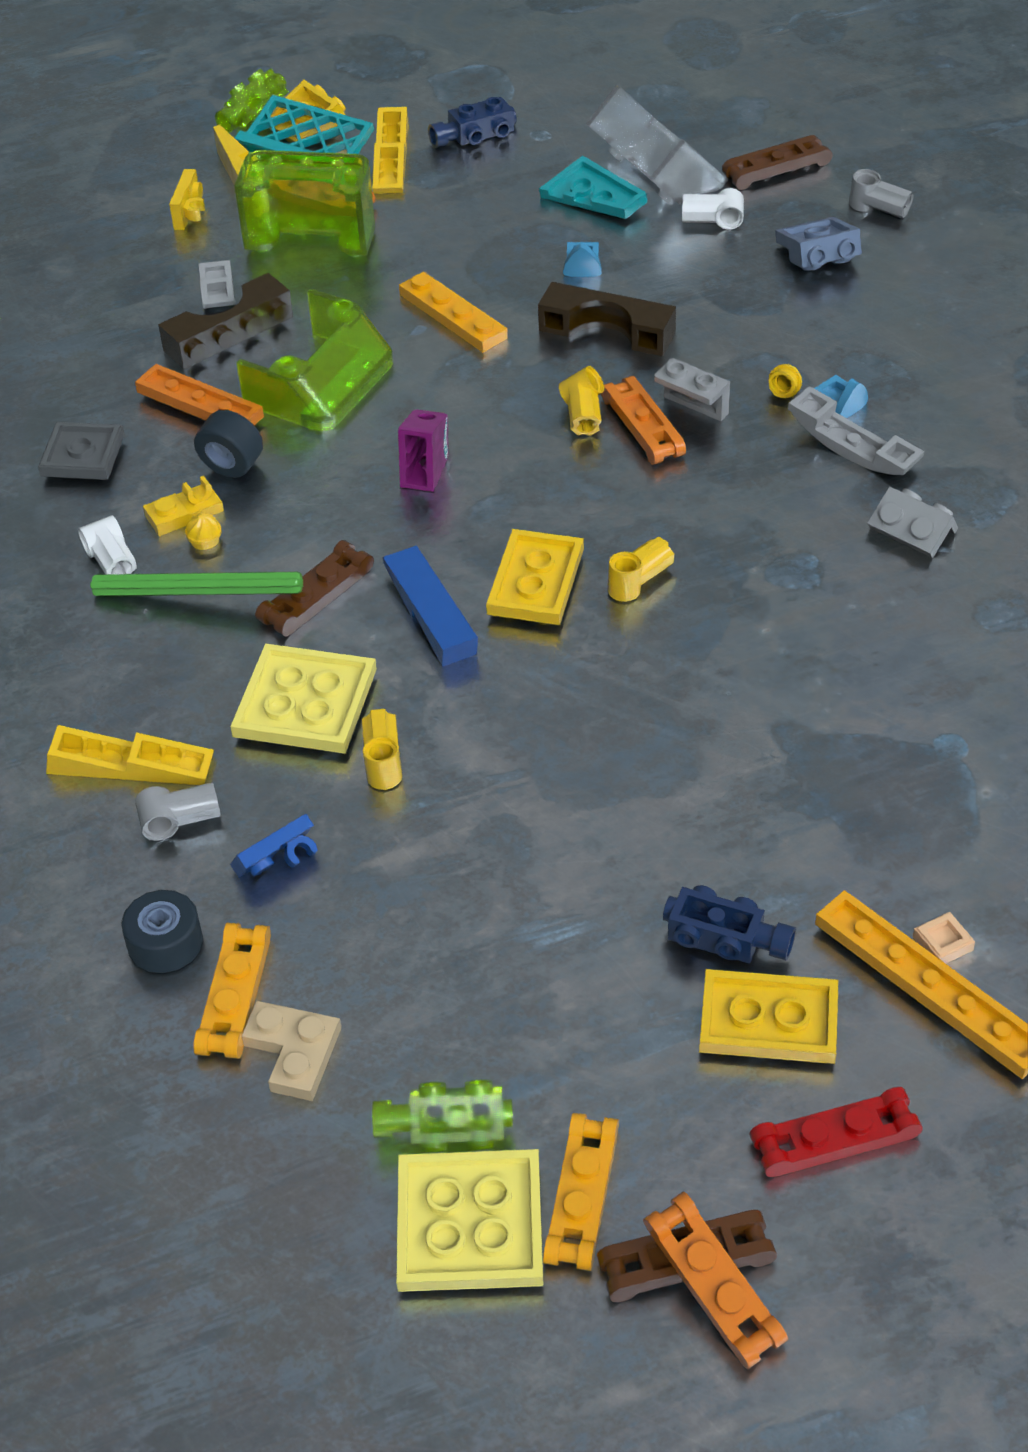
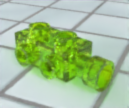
M260 68L248 78L250 84L245 86L241 82L229 92L232 97L215 114L217 125H221L230 133L239 126L243 129L249 123H253L272 95L284 97L289 93L286 88V80L281 74L274 73L271 68L264 73Z
M491 1080L465 1082V1087L446 1088V1083L425 1082L418 1085L419 1090H411L409 1104H393L392 1100L373 1101L372 1105L374 1138H391L397 1132H411V1144H421L422 1151L425 1152L445 1151L449 1149V1142L468 1141V1148L472 1150L491 1149L496 1146L495 1140H504V1128L513 1127L512 1099H503L502 1086H493ZM474 1104H486L489 1107V1112L485 1116H477L473 1113L472 1107ZM429 1106H440L444 1113L439 1118H431L427 1114L426 1109Z

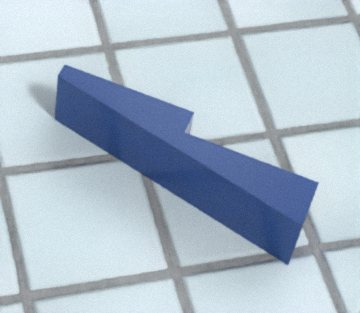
M417 545L384 556V566L411 617L417 618L442 667L477 655V635Z

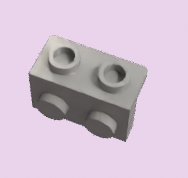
M671 358L654 374V381L664 386L665 398L719 421H722L729 414L730 381L674 358Z
M889 486L868 521V526L878 533L933 558L948 532L955 534L958 529L953 512L939 503H934L931 506L922 502V498L909 489L903 488L902 491H898Z

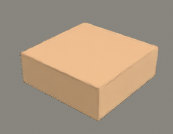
M947 912L914 928V940L945 964L974 951V939L951 912Z

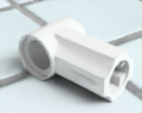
M727 188L718 194H683L682 223H717L723 229L732 230L739 227L743 222L744 198L737 189Z
M113 515L78 528L79 537L89 558L95 557L105 574H132L137 569L135 558L126 546L122 531Z

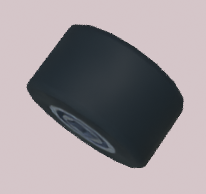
M218 410L208 417L194 438V447L199 458L210 469L226 477L239 478L249 471L263 450V440L258 429L248 419L229 410Z
M156 890L145 893L135 899L124 912L121 922L124 940L129 957L138 967L149 972L167 973L179 970L189 964L200 952L203 942L202 930L196 906L188 896L174 890Z

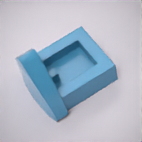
M567 242V258L564 263L563 274L569 277L600 276L602 274V267L599 261V242Z
M834 375L814 388L837 401L835 412L845 418L861 410L868 402L866 387L853 378L847 382Z

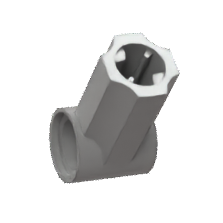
M861 169L853 174L849 205L857 211L864 212L876 209L904 219L908 214L914 194H912V191L881 181V176L874 170Z
M213 782L173 792L164 787L153 786L142 790L135 799L142 833L146 838L154 841L170 838L176 833L178 826L221 816Z

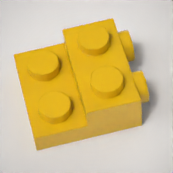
M303 80L285 97L286 99L345 115L346 107L336 96L331 98L320 85L316 84L313 86L306 80ZM276 107L271 114V118L288 111L287 109ZM304 115L294 119L297 125L313 118L312 116ZM290 120L274 127L276 132L293 125ZM329 122L319 126V128L323 132L338 125ZM315 127L299 133V135L303 139L318 132ZM296 135L285 138L290 143L298 141Z

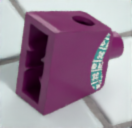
M417 409L413 410L399 426L400 487L434 492L449 454L447 414ZM426 458L424 465H420L419 462Z

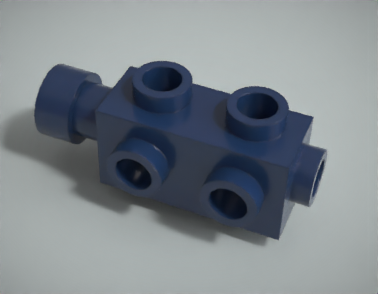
M489 97L482 102L463 104L459 108L448 110V123L437 122L429 124L428 135L434 148L446 146L449 141L456 140L460 145L468 143L478 145L483 139L494 136L504 138L510 132H513L517 116L514 108L502 97Z
M704 885L695 886L693 889L682 887L678 897H668L663 911V921L668 922V940L677 942L684 947H695L718 954L728 960H739L749 964L756 948L769 951V956L787 961L796 935V927L780 922L776 926L764 923L765 910L759 909L753 900L746 897H737L734 901L717 897L714 890Z

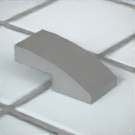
M230 260L198 264L203 309L235 305Z

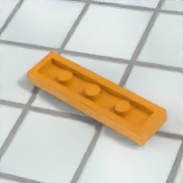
M424 271L399 284L400 296L482 353L508 339L505 326Z

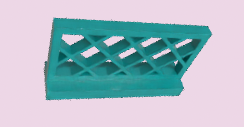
M272 95L248 131L240 130L235 139L248 150L250 162L280 171L285 166L291 165L298 173L345 186L348 181L347 170L375 129L373 123ZM276 107L284 108L288 111L271 118V114ZM304 115L312 116L313 118L297 125L294 119ZM291 120L292 127L276 132L274 126ZM329 122L338 125L323 132L319 128V126ZM316 127L317 134L301 139L299 133ZM272 128V134L264 137L257 135L262 130ZM355 129L361 130L359 135L346 139L344 133ZM296 135L298 141L290 144L279 141ZM338 135L342 136L343 141L326 147L324 140ZM319 142L323 145V148L316 151L305 149V147ZM347 149V153L342 161L330 156Z

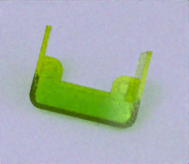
M310 288L307 291L312 332L313 335L327 339L307 361L294 356H283L274 362L270 368L239 359L236 364L243 399L261 405L263 412L316 431H327L335 428L392 367L393 354L389 344L358 304Z

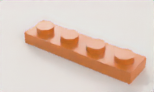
M158 364L152 366L135 381L137 393L205 421L212 413L218 410H229L238 413L248 419L254 426L264 417L261 405Z

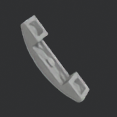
M811 386L803 390L788 405V409L793 416L817 440L843 458L864 468L885 474L904 475L924 456L925 451L897 435H894L887 442L836 413L837 401Z

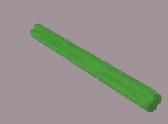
M298 571L96 574L92 577L90 588L95 596L299 594L302 592L303 579L302 574Z

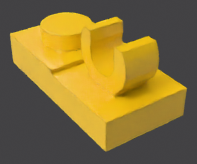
M196 169L183 170L169 203L174 230L184 231L188 220L200 221V211H205L204 199L202 198L203 186L201 182H198Z
M205 476L200 477L201 484L191 488L185 482L182 484V492L174 493L143 505L145 517L159 537L187 526L192 516H197L201 512L215 515L224 511L221 499Z

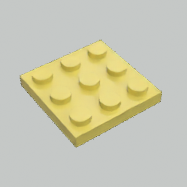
M265 643L230 726L232 737L346 754L377 670L376 659Z
M539 1149L398 1155L396 1279L398 1292L543 1286Z

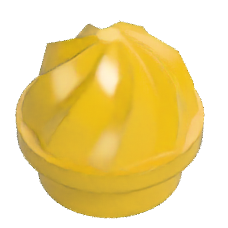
M780 364L769 374V388L777 397H793L802 387V376L795 366Z
M202 512L197 516H192L185 529L187 540L198 550H208L215 547L219 543V537L222 533L221 525L212 514H204Z

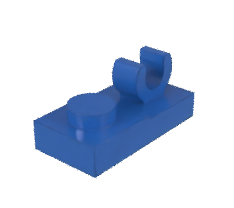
M304 814L237 854L230 865L238 878L248 872H251L253 877L266 871L275 864L272 860L275 854L284 848V859L292 868L300 862L294 853L295 847H303L310 857L315 855L318 851L316 843L311 838L305 836L314 826L307 814Z

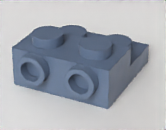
M835 217L775 230L776 243L788 248L790 262L798 265L803 270L819 269L826 262L845 263L854 256L862 254L860 229Z

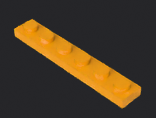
M847 891L841 892L816 914V926L1018 1077L1023 1079L1028 1075V1023Z

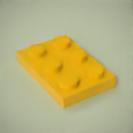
M512 529L486 603L487 615L560 625L583 554L584 538Z
M706 969L699 1053L835 1064L839 980Z

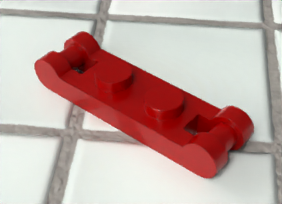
M893 1087L874 1098L778 1124L772 1122L761 1123L753 1127L749 1135L754 1147L762 1152L761 1164L766 1176L777 1177L911 1140L922 1132L923 1126L915 1113H911L908 1108L910 1099L903 1087ZM892 1115L894 1121L883 1125L880 1118ZM788 1143L791 1148L790 1151L780 1149L779 1146Z

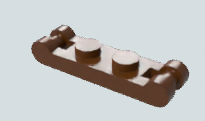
M809 135L731 158L723 164L722 172L728 179H732V183L737 189L745 190L752 182L769 179L772 176L788 171H796L799 168L815 163L819 166H825L832 160L833 153L827 146L822 145L821 140L817 136Z
M346 540L339 541L334 547L333 553L302 576L303 588L301 593L279 594L272 601H263L256 609V619L265 625H274L275 631L285 637L291 635L365 576L373 567V556L365 551L357 552L355 546Z
M748 1210L705 1221L738 1268L748 1265L762 1267L772 1263L777 1258L772 1240L765 1237L764 1230L767 1226L761 1211ZM686 1226L671 1230L678 1242L691 1234ZM651 1235L612 1244L600 1249L597 1253L600 1268L603 1272H607L609 1278L606 1288L610 1300L613 1302H624L630 1300L638 1293L683 1282ZM741 1236L746 1238L747 1243L736 1245L734 1237ZM638 1261L640 1270L627 1273L625 1266Z

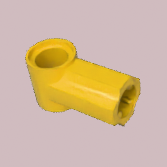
M586 366L559 383L560 394L568 405L571 430L578 436H591L600 431L599 424L601 423L598 395L604 392V384L598 372L593 367Z
M658 536L655 539H650L633 552L624 551L613 554L609 560L608 594L618 601L626 602L636 599L640 595L641 585L674 563V553L670 549L668 542Z
M385 709L371 710L366 717L362 718L363 757L368 784L373 788L386 790L395 787L402 780L397 720L395 714H390Z

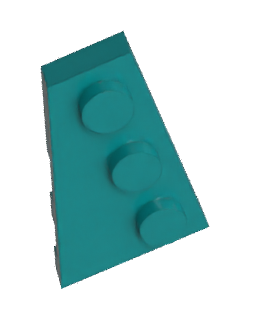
M581 156L539 188L540 197L543 199L624 219L648 202L645 191L585 156Z

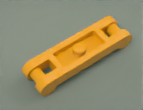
M227 922L225 924L223 943L200 1028L196 1030L194 1037L195 1055L210 1056L211 1052L224 1053L225 1058L240 1059L244 1047L242 1034L254 1008L270 945V926L255 925L254 929L241 928L240 923ZM240 945L252 946L250 952L238 950ZM217 1032H224V1033H227V1034H226V1035H217L216 1033H217Z
M572 1113L551 1224L544 1247V1264L558 1266L561 1261L577 1264V1269L592 1271L616 1147L619 1119L604 1117V1121L587 1119V1114ZM584 1138L601 1140L599 1148L583 1146ZM564 1238L579 1239L581 1241L580 1244L564 1242Z

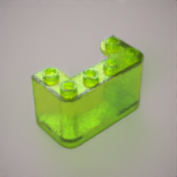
M271 150L254 151L245 157L234 185L244 250L269 251L272 247L276 246L281 233H293L295 235H340L339 249L350 256L368 254L375 231V218L369 160L367 157L359 154Z

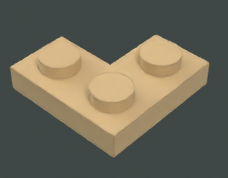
M256 1001L242 1034V1040L245 1047L280 1054L268 1081L270 1092L313 1101L341 1031L340 1018Z

